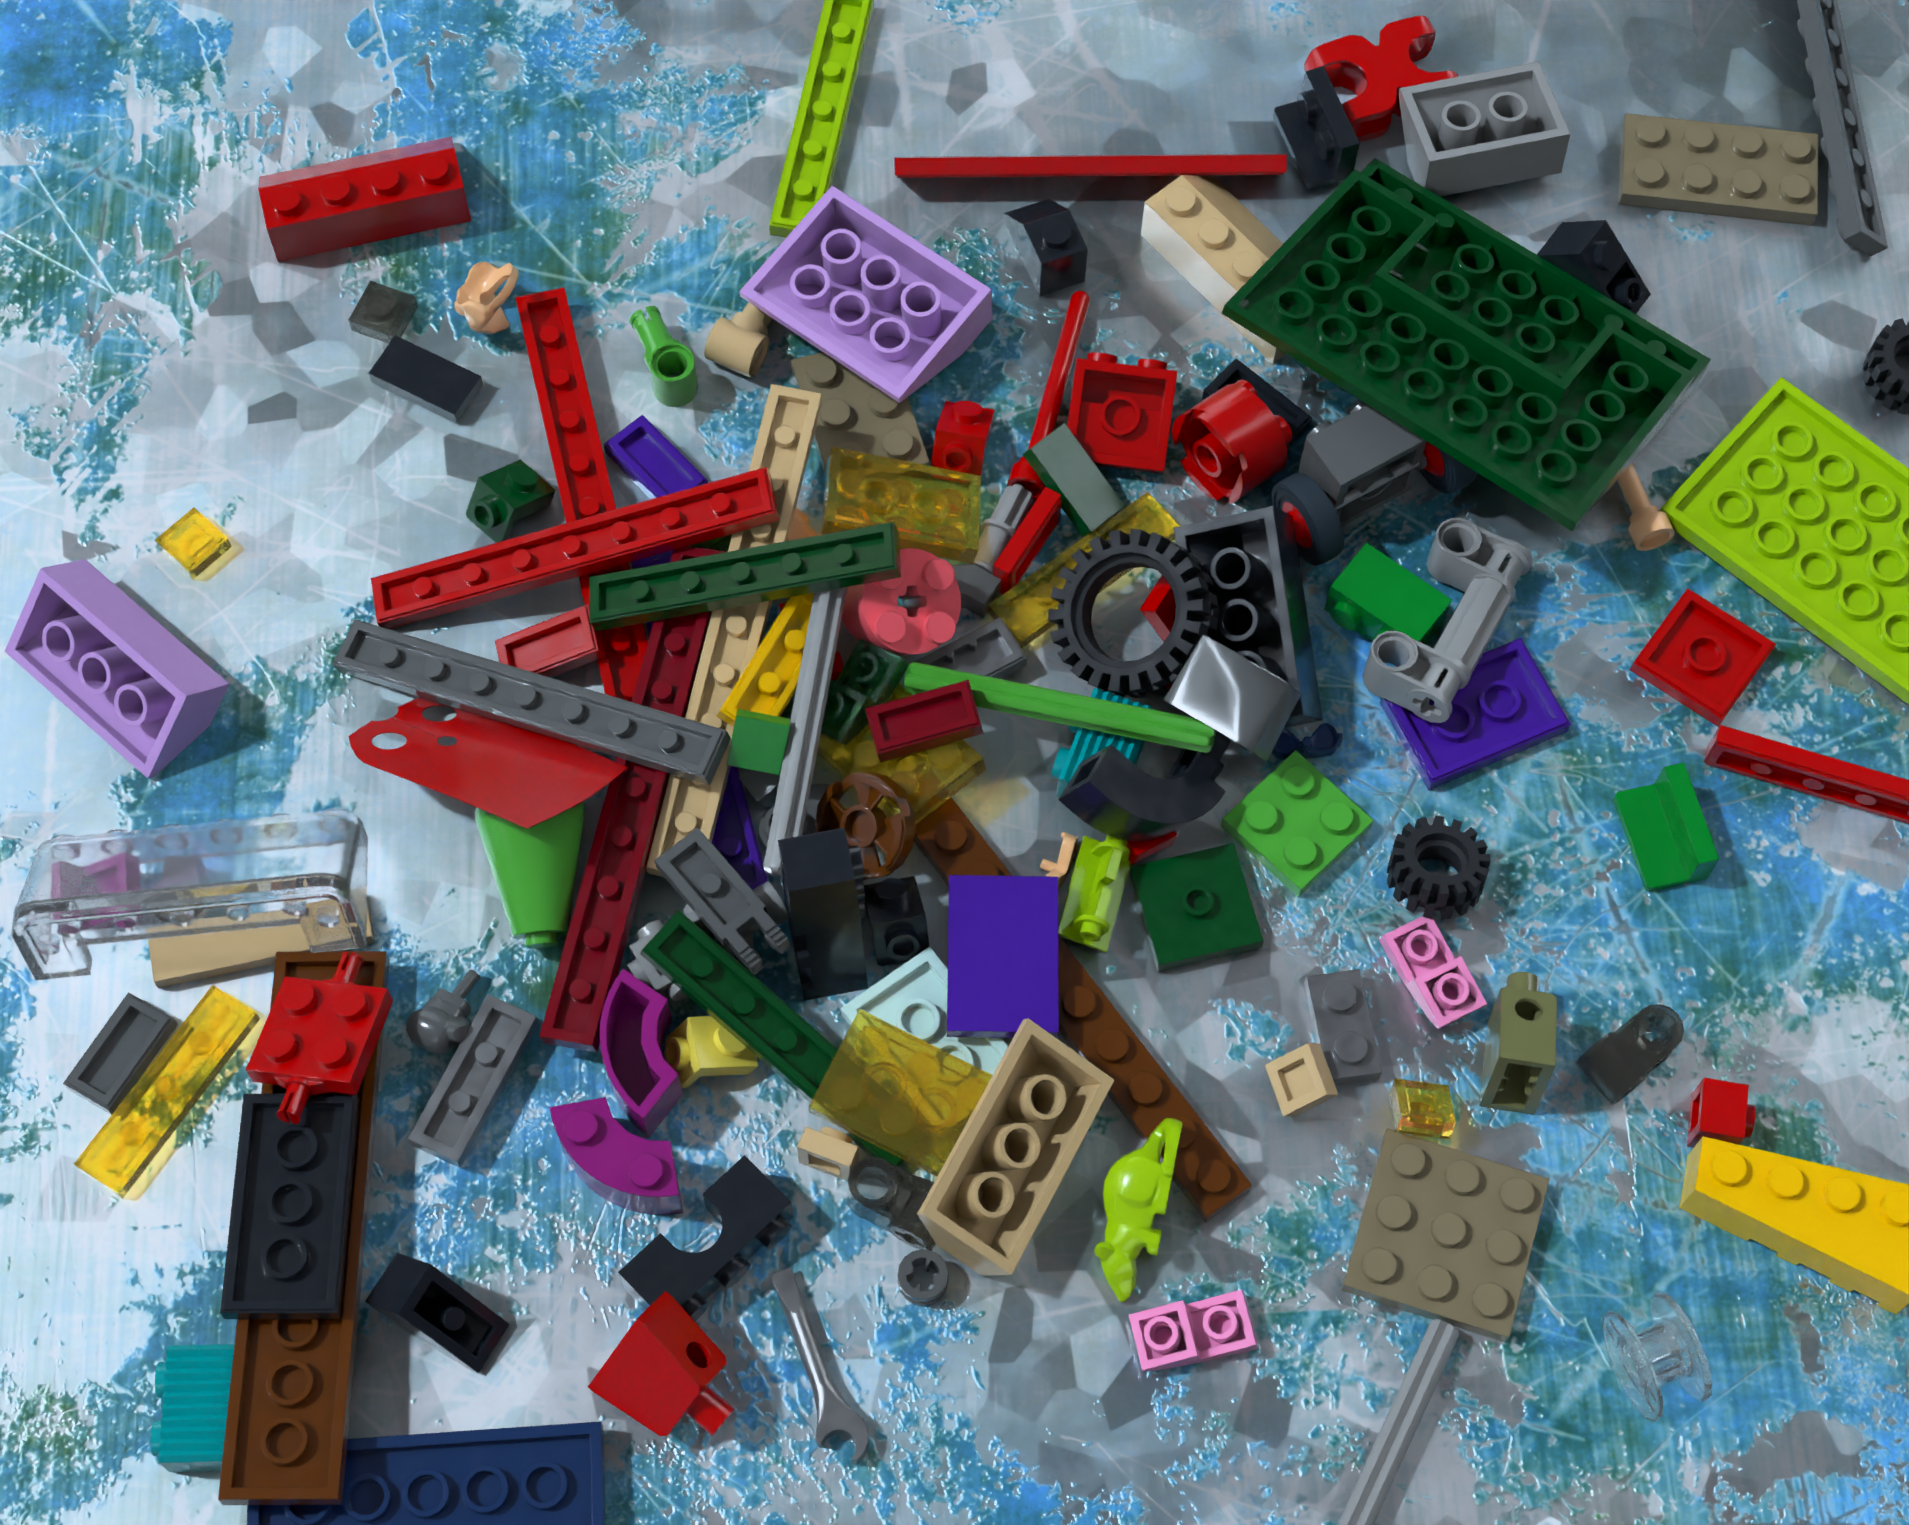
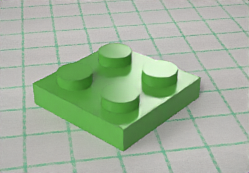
M1295 750L1222 818L1221 827L1299 897L1371 829L1374 820Z

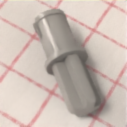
M1019 484L1005 488L991 517L982 521L980 525L982 534L965 565L975 564L993 575L994 563L1024 520L1033 502V494Z

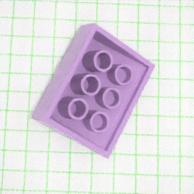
M834 186L829 188L739 291L740 297L899 403L959 358L992 320V289Z

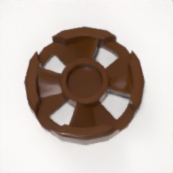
M866 771L850 774L842 781H835L827 787L817 805L815 831L818 833L845 828L848 846L859 845L865 875L863 880L889 876L904 864L913 848L916 823L912 804L903 788L887 775ZM855 786L860 805H853L846 809L839 801L851 787ZM890 796L896 800L901 813L887 818L884 811L878 805L884 797ZM876 846L887 855L884 858L885 864L882 866Z

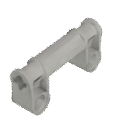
M1450 518L1443 521L1437 528L1427 559V568L1432 577L1437 581L1451 585L1465 593L1434 648L1398 631L1383 632L1373 640L1362 675L1364 685L1368 691L1375 696L1385 698L1412 711L1424 720L1434 723L1445 722L1452 713L1451 702L1459 689L1464 688L1468 684L1475 667L1504 614L1514 600L1516 594L1514 587L1520 576L1527 574L1532 567L1533 558L1531 553L1520 543L1500 537L1469 520ZM1507 555H1510L1511 558L1507 563L1504 559ZM1385 663L1393 664L1396 667L1388 666ZM1430 699L1435 701L1433 705H1429Z

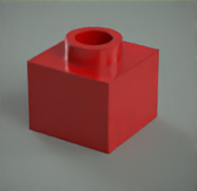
M1704 1077L1691 1094L1687 1147L1694 1148L1703 1136L1738 1145L1745 1138H1750L1755 1123V1106L1747 1104L1749 1085Z

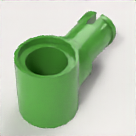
M645 307L649 317L647 321L640 309L632 314L629 322L645 350L643 359L651 373L654 396L660 403L666 406H684L693 400L698 389L693 353L678 340L672 339L658 307ZM669 373H681L678 377H666Z

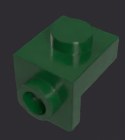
M520 459L478 477L466 510V516L495 543L509 539L515 521L550 506L556 490Z

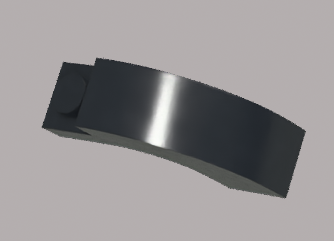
M1216 730L1215 741L1210 752L1204 753L1183 748L1166 779L1156 778L1143 772L1110 744L1079 764L1058 800L1083 822L1106 835L1122 840L1141 842L1165 837L1205 815L1221 800L1226 791L1214 780L1224 767L1220 760L1231 741Z

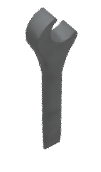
M792 1267L770 1274L814 1395L817 1410L816 1443L818 1447L822 1448L825 1441L831 1436L840 1434L851 1438L856 1447L855 1454L852 1457V1464L857 1465L865 1457L869 1446L868 1428L865 1421L850 1408L836 1387Z

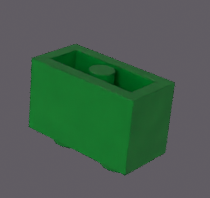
M1365 543L1330 586L1324 610L1330 613L1332 619L1339 626L1346 630H1355L1371 642L1383 632L1398 631L1427 645L1444 624L1452 599L1368 543Z

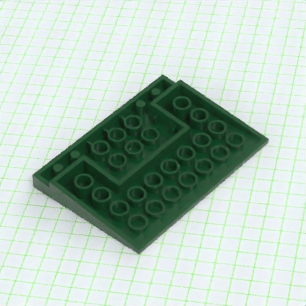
M1376 158L1361 172L1354 170L1224 305L1222 314L1572 532L1698 386L1711 361L1710 358Z

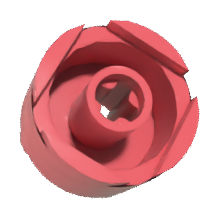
M900 549V578L848 587L842 620L850 635H854L864 646L863 648L871 654L889 658L926 653L950 640L955 633L960 616L961 594L954 569L945 559H940L934 554L920 549ZM898 597L903 600L904 607L898 606Z

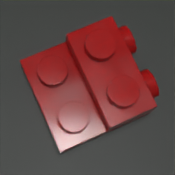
M1090 352L1087 359L1076 358L1067 427L1094 464L1097 466L1164 474L1177 371L1167 370V362L1154 359H1138L1137 366L1117 363L1118 357L1107 353Z

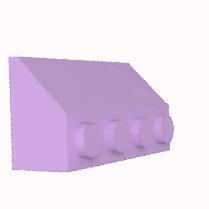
M86 559L40 569L4 651L147 778L155 777L210 726L230 685Z

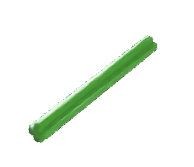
M917 662L909 664L904 678L905 690L912 694H919L969 680L976 707L1204 753L1211 751L1216 736L1215 729L1193 717Z

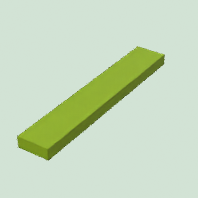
M824 0L769 224L770 235L787 238L832 185L873 13L874 0Z

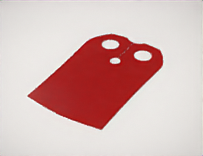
M422 697L397 707L398 712L393 718L371 721L348 736L351 749L361 762L465 802L526 829L582 803L628 769L624 765L578 745ZM433 706H447L454 709L457 713L453 719L443 722L430 721L422 715L425 709ZM383 733H397L404 736L407 740L406 744L396 749H381L374 746L371 741L375 736ZM442 737H453L457 740V743L451 746H443L438 744L437 740Z

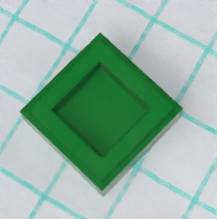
M737 709L727 765L780 775L791 719Z

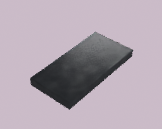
M285 1093L243 1095L220 1314L224 1319H341L360 1110L358 1094H312L307 1100L298 1124H293L292 1121L290 1124L286 1123L276 1115Z

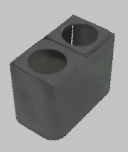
M1203 634L1165 696L1164 701L1186 715L1205 723L1225 735L1229 740L1267 761L1302 693L1282 678Z

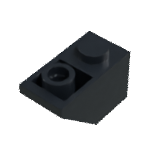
M1606 220L1561 222L1537 253L1541 258L1637 314L1651 295Z

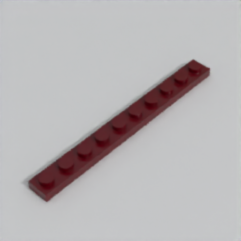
M686 546L673 550L670 562L719 554L725 551ZM712 611L653 622L632 698L633 703L685 718ZM617 757L615 762L628 767V769L608 785L539 1035L545 1044L596 1053L600 1044V1021L603 1006L615 979L618 977L670 773Z

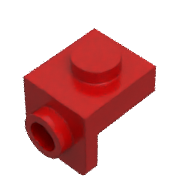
M945 401L935 430L931 472L941 476L974 482L979 481L983 470L985 450L993 428L995 410L983 408L972 401Z

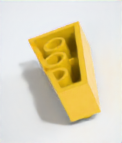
M1704 1136L1687 1155L1680 1209L1745 1241L1752 1239L1776 1251L1777 1257L1794 1265L1798 1263L1803 1264L1829 1277L1830 1283L1851 1292L1855 1290L1878 1301L1877 1306L1895 1315L1909 1304V1184Z

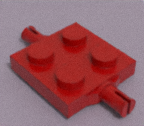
M348 951L343 952L335 974L330 980L284 977L246 1067L252 1082L279 1085L287 1090L276 1113L277 1117L290 1124L292 1121L293 1124H298L300 1122L307 1100L312 1094L337 1092L357 1095L393 1003L387 988L355 984L360 969L364 964V959L357 953L351 952V955H349Z

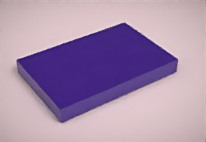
M1521 638L1483 653L1468 684L1464 688L1459 689L1451 702L1452 713L1445 722H1429L1415 715L1412 711L1385 698H1381L1380 701L1383 710L1428 791L1568 732L1571 725ZM1430 699L1429 705H1433L1435 701Z
M949 875L947 1037L1013 1038L1023 1019L1029 1018L1058 1039V877Z

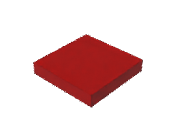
M1687 588L1635 659L1630 671L1719 727L1769 657L1776 643Z

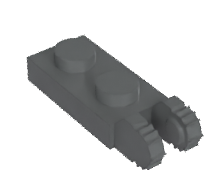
M698 827L654 860L659 872L724 947L728 945L735 957L753 975H756L765 967L761 962L762 959L759 954L740 936L752 925L755 924L769 946L779 954H783L791 947L788 938L768 915L766 905Z

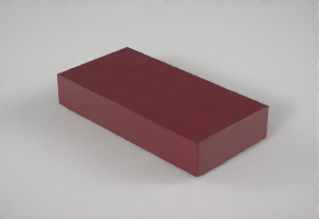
M969 680L865 708L880 763L984 734Z

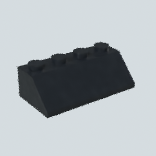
M1274 506L1175 527L1176 544L1186 549L1187 553L1200 561L1203 565L1200 568L1201 571L1209 574L1214 584L1208 587V590L1217 596L1218 607L1211 608V615L1218 618L1217 630L1208 629L1206 636L1282 678L1302 693L1284 728L1323 721L1293 516Z

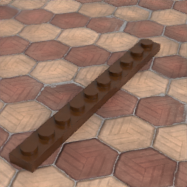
M924 765L897 783L903 788L913 807L916 823L914 842L948 887L949 875L1012 876L927 765ZM893 797L883 798V802L893 815L901 813ZM1058 935L1059 1032L1076 1053L1114 1079L1107 1095L1144 1143H1146L1151 1133L1164 1119L1174 1118L1183 1122L1172 1180L1206 1223L1251 1190L1252 1184ZM1165 1144L1161 1152L1160 1163L1163 1162Z

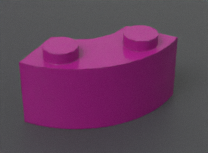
M622 969L615 979L603 1006L600 1021V1048L609 1083L620 1108L635 1127L650 1138L683 1095L678 1073L662 1056L663 1039L672 1023L668 999Z
M606 1097L549 1107L552 1122L564 1155L578 1177L596 1194L612 1204L638 1213L651 1215L683 1213L675 1158L670 1141L646 1140L627 1132L612 1116Z

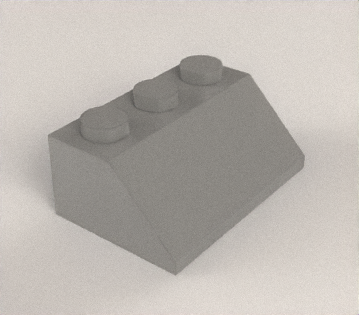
M1539 61L1399 89V102L1408 166L1414 181L1441 197L1562 172L1571 133Z

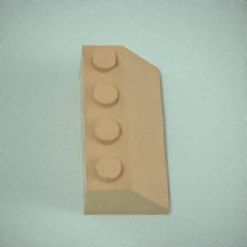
M1181 175L1146 200L1144 204L1141 236L1221 314L1224 305L1283 245L1270 230L1214 177ZM1223 315L1272 364L1286 355V353Z
M1029 1018L1023 1019L917 1213L938 1247L981 1276L1013 1274L1114 1082L1113 1078Z

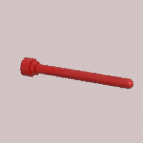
M1076 291L1070 298L1028 450L1055 429L1090 304V297L1085 291ZM1024 456L1020 458L1019 462L1013 464L1007 487L1014 484L1022 485L1033 494V501H1036L1046 486Z

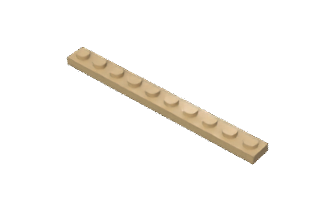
M771 384L749 471L767 467L772 478L780 520L733 533L728 552L788 541L822 406L821 393ZM772 600L712 611L685 715L686 719L726 730L732 738L734 727L716 715L763 640ZM731 740L710 786L670 774L646 866L648 874L664 877L656 868L654 860L697 827L712 843L731 767L727 765Z

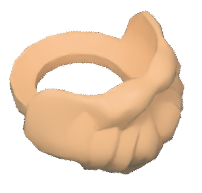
M489 262L476 263L470 269L465 284L457 291L454 309L461 316L466 317L469 327L476 333L495 334L509 327V321L501 305L510 296L519 277L518 269L510 263L498 268ZM508 279L505 286L496 297L493 293L503 284V282H505Z

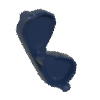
M1324 723L1318 726L1311 737L1306 736L1300 741L1294 734L1284 728L1271 753L1280 760H1286L1295 750L1305 759L1330 756L1341 746L1343 735L1342 733H1337L1333 725Z

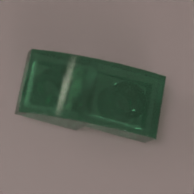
M860 638L837 680H830L821 735L846 746L869 724L865 708L885 703L901 681L909 664L903 658Z

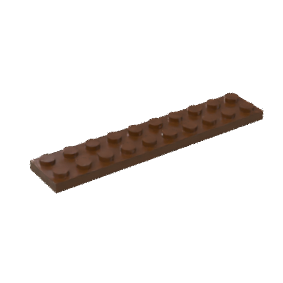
M345 951L276 952L270 1010L285 976L312 980H330L335 974L341 954ZM348 951L349 955H351V952H354L364 959V964L355 981L356 985L387 988L390 959L386 951ZM384 1026L357 1092L360 1099L341 1319H237L218 1500L222 1505H342ZM262 1083L261 1094H283L287 1091L279 1085Z

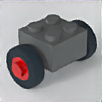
M1361 402L1345 418L1333 424L1330 421L1321 423L1307 435L1298 473L1281 480L1273 487L1272 504L1274 507L1293 516L1298 555L1307 563L1317 566L1337 557L1343 551V526L1411 490L1418 470L1432 487L1444 494H1450L1466 487L1475 479L1477 472L1373 407Z

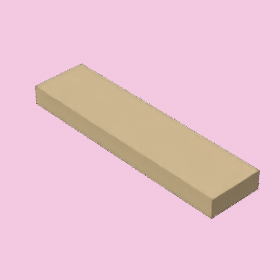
M364 887L147 931L153 981L157 988L275 964L276 952L338 951L375 943L368 897Z

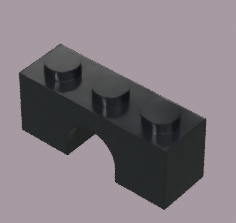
M745 1155L703 1193L706 1209L722 1226L721 1234L713 1246L699 1253H687L674 1247L660 1233L618 1272L623 1287L645 1310L667 1291L696 1322L708 1308L709 1304L705 1300L721 1285L728 1289L736 1284L749 1270L751 1264L748 1260L761 1247L765 1246L768 1250L772 1249L791 1230L792 1225L789 1221L793 1218L792 1202Z

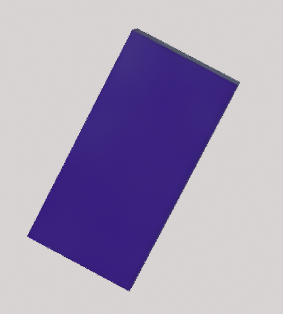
M643 415L604 443L605 453L650 499L708 483V480Z

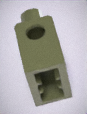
M1529 972L1512 973L1507 977L1506 987L1500 988L1488 1019L1479 1101V1106L1534 1115L1556 1066L1557 998L1552 993L1540 992V979L1535 974Z

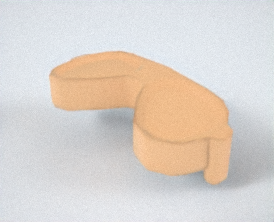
M1066 832L1061 833L1063 842L1057 864L1045 858L1040 864L1041 869L1049 872L1046 876L1058 877V891L1068 876L1078 843V837Z

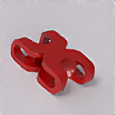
M1422 15L1386 24L1380 31L1378 46H1375L1363 36L1348 35L1314 48L1304 63V71L1324 66L1334 88L1342 87L1353 91L1356 95L1355 98L1344 102L1342 106L1359 142L1383 136L1390 129L1392 114H1396L1402 119L1399 102L1400 88L1459 77L1452 70L1427 72L1419 69L1414 64L1429 54L1436 36V30L1428 17Z

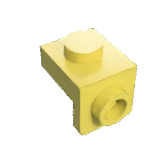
M711 1016L688 1017L665 1040V1061L678 1073L681 1088H688L702 1076L749 1075L758 1067L756 1055Z

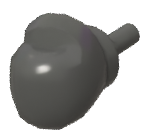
M470 969L452 993L438 989L422 1009L410 1015L407 1020L406 1031L410 1040L416 1046L432 1053L447 1054L461 1043L471 1025L470 1021L466 1019L471 1013V1007L464 999L480 979V975Z

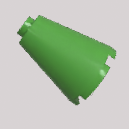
M584 801L528 829L494 814L486 815V811L479 808L475 809L476 825L513 938L525 939L526 948H545L558 945V936L568 933L585 813Z

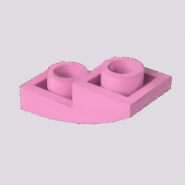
M1421 916L1384 934L1379 939L1380 944L1403 983L1437 1029L1487 1005L1462 956L1454 958L1433 918Z
M1242 1289L1189 1304L1181 1300L1129 1314L1143 1372L1191 1365L1259 1349L1246 1296Z

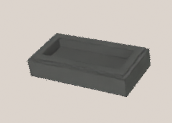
M128 992L63 1082L64 1086L113 1116L178 1025L173 1017Z

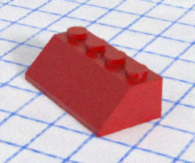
M452 137L259 177L258 190L266 229L278 262L471 221Z

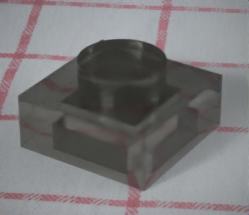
M370 280L348 319L351 330L388 344L395 335L402 338L418 309L416 297Z

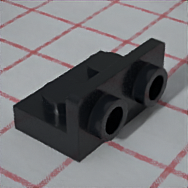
M1324 66L1305 71L1301 93L1297 94V101L1276 107L1273 118L1306 188L1313 189L1346 179L1354 171L1360 142Z

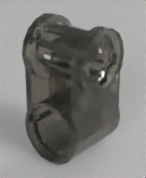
M1661 1004L1649 1005L1639 1011L1615 1032L1612 1031L1601 1038L1575 1064L1613 1106L1640 1085L1654 1069L1668 1058L1682 1041L1684 1034L1683 1021L1678 1013L1668 1006ZM1657 1030L1662 1036L1661 1039L1656 1038L1650 1041L1646 1038L1645 1033Z
M867 1157L858 1161L850 1170L847 1181L846 1196L851 1211L858 1217L890 1232L902 1242L916 1249L933 1251L936 1243L922 1221L917 1222L919 1219L917 1213L934 1182L917 1177L882 1158ZM875 1178L885 1184L888 1192L879 1199L871 1200L862 1196L857 1186L865 1179Z

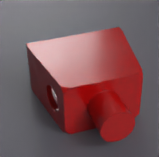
M667 1291L636 1319L588 1385V1388L659 1436H668L688 1415L713 1437L735 1411L734 1407L710 1388L727 1365L726 1356Z

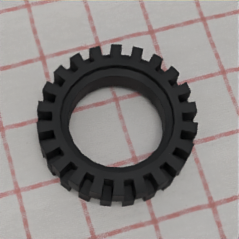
M1131 529L1130 534L1121 530L1109 532L1110 540H1105L1098 536L1089 541L1092 548L1090 552L1087 553L1078 549L1071 556L1078 563L1073 570L1063 566L1058 576L1065 579L1066 583L1063 590L1053 587L1050 598L1058 601L1059 605L1058 609H1049L1048 621L1057 624L1058 630L1050 632L1052 642L1062 647L1063 650L1058 652V655L1063 663L1071 665L1073 668L1070 671L1078 678L1087 681V684L1104 691H1109L1114 695H1120L1121 697L1129 695L1133 698H1147V692L1158 696L1168 692L1166 685L1175 682L1202 635H1207L1208 629L1217 630L1218 618L1211 615V608L1218 607L1217 596L1208 590V587L1214 584L1209 574L1201 571L1200 568L1203 565L1196 557L1187 553L1186 549L1167 538L1153 532L1149 534L1141 529ZM1137 567L1155 569L1167 579L1174 593L1176 612L1171 632L1164 643L1146 657L1132 661L1114 660L1099 647L1093 634L1091 619L1095 599L1104 584L1116 574Z

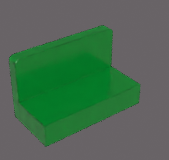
M1685 763L1663 767L1654 784L1616 793L1613 801L1646 891L1652 892L1708 878L1719 861V856Z

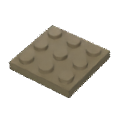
M1387 1128L1381 1142L1341 1291L1432 1320L1439 1319L1452 1326L1506 1343L1511 1334L1549 1178Z

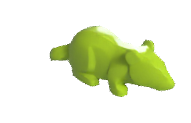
M1174 1118L1164 1119L1154 1129L1143 1147L1118 1159L1111 1166L1104 1180L1103 1200L1107 1217L1105 1241L1096 1245L1094 1254L1101 1261L1105 1280L1120 1302H1126L1136 1288V1259L1140 1251L1146 1247L1150 1255H1158L1162 1230L1153 1228L1156 1213L1166 1214L1183 1122ZM1165 1144L1163 1162L1160 1163L1161 1152Z

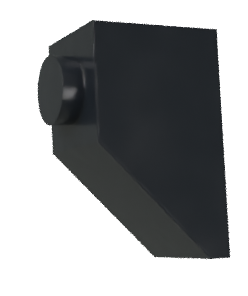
M1046 199L1003 214L1006 226L1039 297L1085 282L1088 248L1069 209L1050 199Z
M396 1253L365 1300L367 1304L405 1332L476 1373L480 1372L510 1325L433 1265L400 1253Z

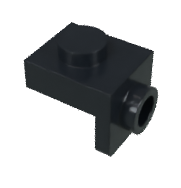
M915 876L900 879L889 878L878 883L864 885L865 899L863 900L873 936L875 957L879 966L907 962L930 946L926 914Z

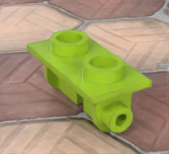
M1107 835L1105 841L1100 842L1088 836H1083L1058 924V935L1101 952H1107L1131 865L1128 860L1130 851L1126 847L1127 840Z

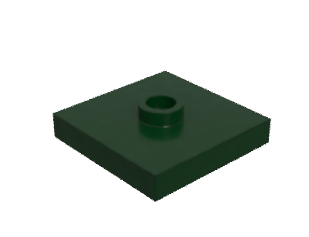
M1234 843L1130 866V879L1157 972L1262 948L1264 940Z

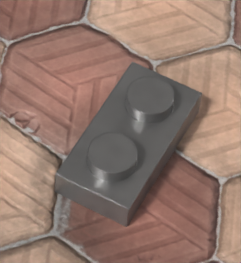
M1360 969L1306 976L1304 987L1316 1043L1321 1045L1335 1085L1379 1079L1382 1069Z

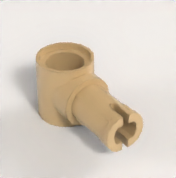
M749 302L743 311L735 313L731 320L724 317L719 318L707 338L704 350L705 358L750 378L754 377L760 370L767 355L770 341L767 327L773 318Z

